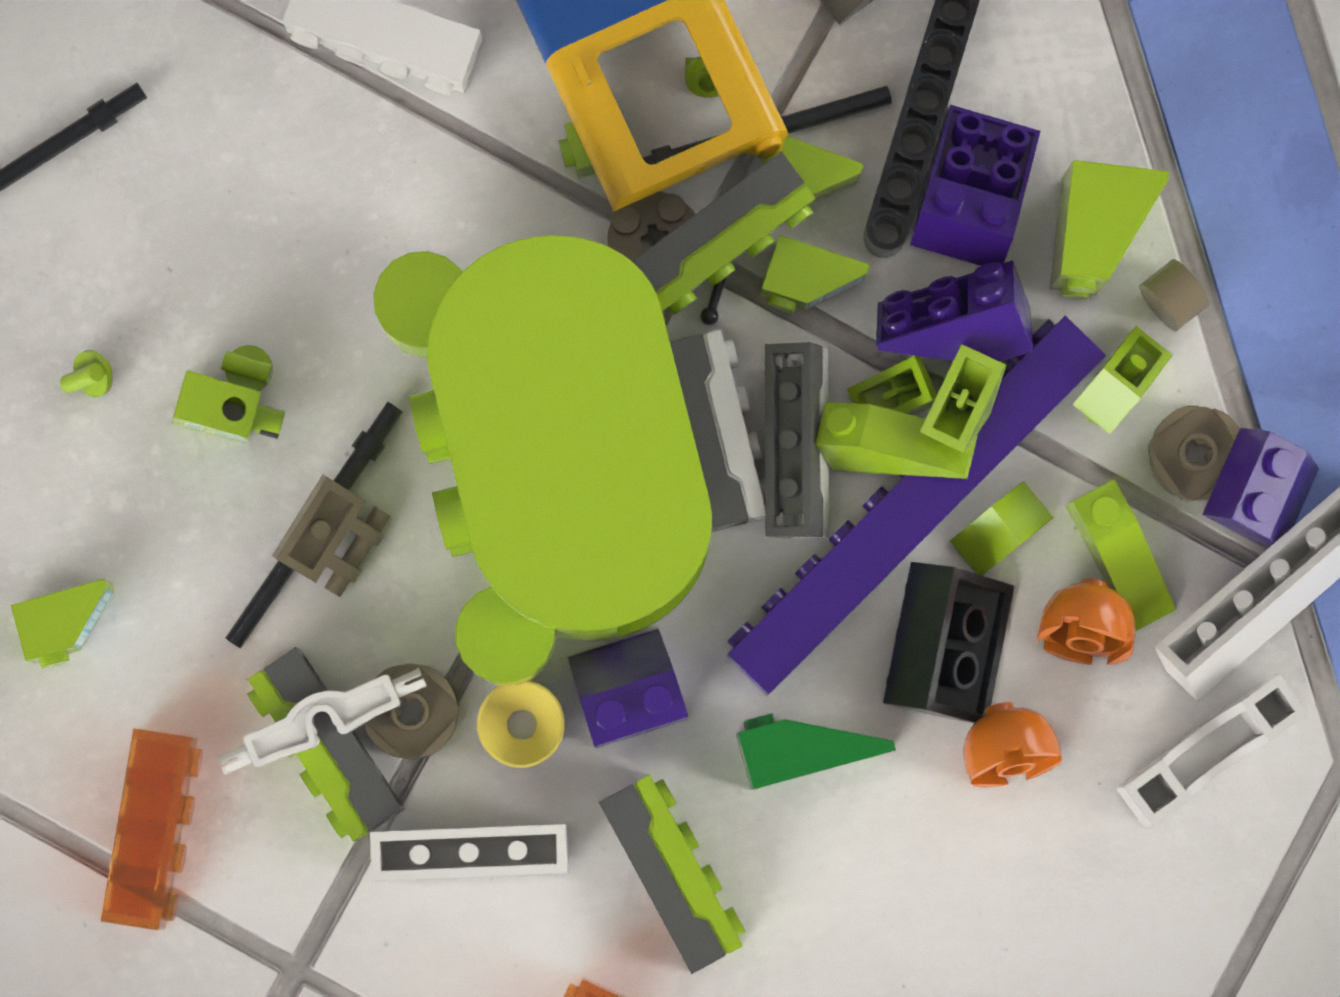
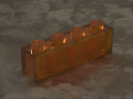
M133 728L101 922L163 930L166 928L167 921H174L179 894L172 892L175 873H182L187 852V845L180 844L183 825L191 824L195 805V797L188 796L191 777L199 776L203 757V749L196 748L197 738Z

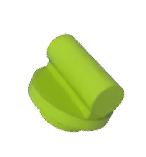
M685 57V83L688 89L695 95L704 98L719 96L701 57Z
M253 345L238 347L232 352L226 351L221 369L225 370L229 383L260 391L270 382L273 375V364L269 355L263 349Z
M83 351L74 359L73 372L61 377L60 386L64 392L69 394L82 389L89 396L100 397L108 393L112 387V368L109 362L97 351Z

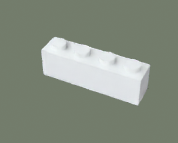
M290 0L282 20L287 32L292 34L290 39L300 45L317 49L320 43L335 48V55L346 61L362 64L363 59L381 64L379 70L387 75L406 79L407 75L410 74L424 79V86L446 95H450L452 89L461 93L465 92L483 42L481 30L395 0Z
M567 824L370 832L371 881L568 873Z

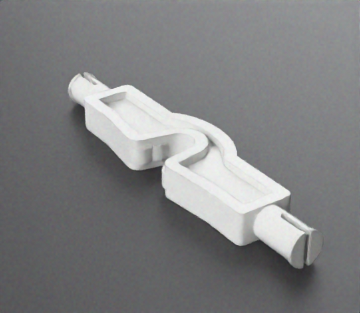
M418 667L416 670L391 680L389 675H383L346 692L323 691L304 698L290 710L285 719L246 735L243 738L245 745L218 755L220 764L236 757L239 758L221 767L224 774L227 775L229 772L252 762L255 767H262L280 758L317 747L320 739L314 726V717L319 712L328 713L337 731L341 734H347L374 717L401 705L399 697L427 687L424 678L406 685L407 682L423 676L421 670Z

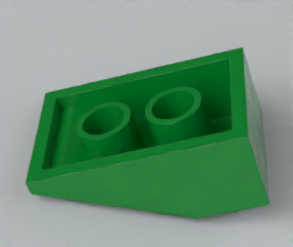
M773 713L744 721L745 731L736 734L751 790L896 751L894 741L786 719L775 722Z

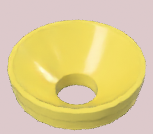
M526 681L519 685H500L486 696L480 706L477 717V731L484 749L493 759L510 767L528 768L544 762L556 752L564 735L565 717L562 706L556 696L539 683ZM516 711H529L536 718V730L527 739H517L508 730V720Z

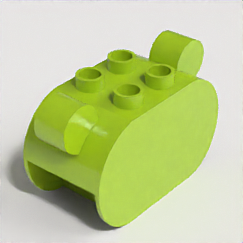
M560 235L535 236L504 244L478 258L464 271L446 256L429 251L410 252L391 261L379 275L373 293L374 309L383 330L394 345L405 353L421 358L427 357L433 390L409 396V403L422 453H426L429 464L451 459L457 486L432 492L446 550L450 549L452 558L474 552L475 560L480 570L491 585V587L477 592L463 606L456 622V646L463 662L478 677L496 685H519L535 678L548 665L555 649L557 637L577 641H604L620 638L645 629L669 614L689 594L703 570L711 538L712 510L662 309L657 294L645 274L623 254L606 245L584 238Z

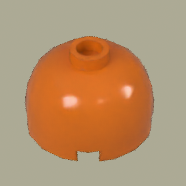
M1093 578L1083 579L1080 583L1071 584L1056 591L1047 602L1039 621L1037 640L1039 642L1044 639L1043 649L1063 660L1092 665L1093 656H1108L1107 665L1121 663L1128 660L1134 650L1136 636L1135 619L1130 604L1118 592L1108 588L1109 586L1106 582Z
M1012 702L997 703L986 708V716L980 718L972 725L966 735L963 747L966 772L974 787L988 788L1009 785L1005 777H1012L1026 773V780L1051 771L1062 762L1060 744L1053 727L1040 713L1028 708H1014Z

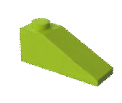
M826 402L815 445L834 471L968 479L978 436L974 438L966 452L962 453L921 434L920 430L925 418L872 404Z
M1115 479L1065 506L1109 588L1118 592L1130 604L1135 619V632L1177 610L1139 523Z

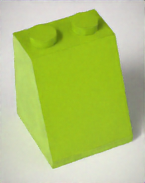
M1073 160L1061 180L1050 289L1061 290V297L1072 300H1089L1090 294L1097 295L1111 278L1169 181V171Z

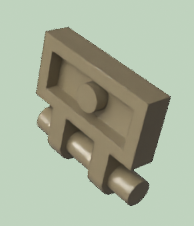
M322 474L272 556L315 583L325 567L331 569L334 572L324 588L341 597L350 581L355 584L362 571L358 568L373 545L378 547L384 537L381 531L391 516L374 506L365 522L358 519L357 516L365 505L366 500ZM348 530L357 535L343 558H340L334 553Z

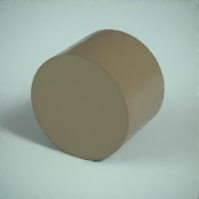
M1176 259L1170 260L1139 285L1140 292L1152 311L1168 328L1175 332L1210 305L1209 298L1198 280Z

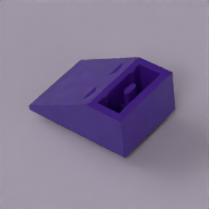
M950 105L910 245L980 266L989 262L1004 263L1014 238L1041 131Z
M1014 261L1002 264L999 262H989L978 267L973 273L957 278L945 276L936 279L928 287L912 292L900 290L888 295L883 301L878 302L876 346L878 351L954 361L961 344L997 361L1032 352L1031 308Z

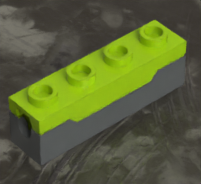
M781 151L632 262L645 274L652 284L662 313L669 308L675 315L697 299L693 290L703 282L708 280L712 286H715L733 273L736 269L731 262L747 251L750 257L753 258L775 242L770 235L774 230L784 223L791 230L812 215L814 212L809 205L816 198L809 188L805 186L804 181Z
M297 647L266 666L263 671L260 670L247 679L253 687V690L247 693L250 701L262 717L270 713L275 722L285 719L290 710L304 698L318 692L328 691L302 650ZM319 712L316 714L314 726L317 729V736L320 742L315 748L296 753L306 769L299 775L313 797L316 798L322 794L331 807L332 811L327 813L326 817L339 837L342 839L349 835L352 841H358L369 834V831L375 830L405 810V808L355 731L341 734L332 723L328 713Z
M649 774L638 780L634 785L631 784L600 801L599 804L691 974L726 956L725 954H730L741 948L743 945L738 936L746 931L733 907L724 911L715 896V893L723 890L710 864L700 868L692 851L700 846L687 822L685 821L677 825L668 808L676 805V802L665 781L661 779L654 783Z

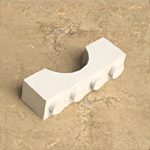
M1281 674L1269 676L1116 787V790L1143 827H1154L1191 800L1200 789L1249 753L1272 741L1309 713Z

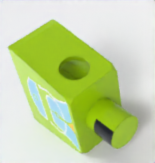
M186 370L171 424L246 443L250 432L278 439L285 411L258 404L261 392ZM228 403L240 406L243 414L242 418L238 421L226 418L222 407Z

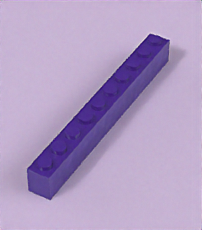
M1066 315L1056 325L1048 319L1032 335V342L1035 344L1032 352L1027 353L1023 358L1020 356L1009 358L1004 363L1006 368L991 415L977 434L978 437L968 479L898 475L901 480L889 492L881 486L862 505L868 514L856 526L847 520L829 538V541L835 547L822 560L816 554H813L795 573L801 581L788 594L782 588H779L761 607L767 615L755 627L747 621L730 637L727 642L733 649L727 654V657L766 696L1106 357Z

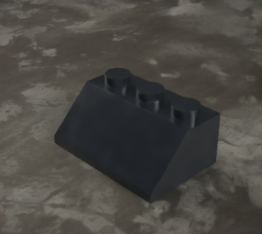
M911 562L889 674L886 680L883 703L973 724L980 718L985 717V709L991 706L1015 586L956 567Z

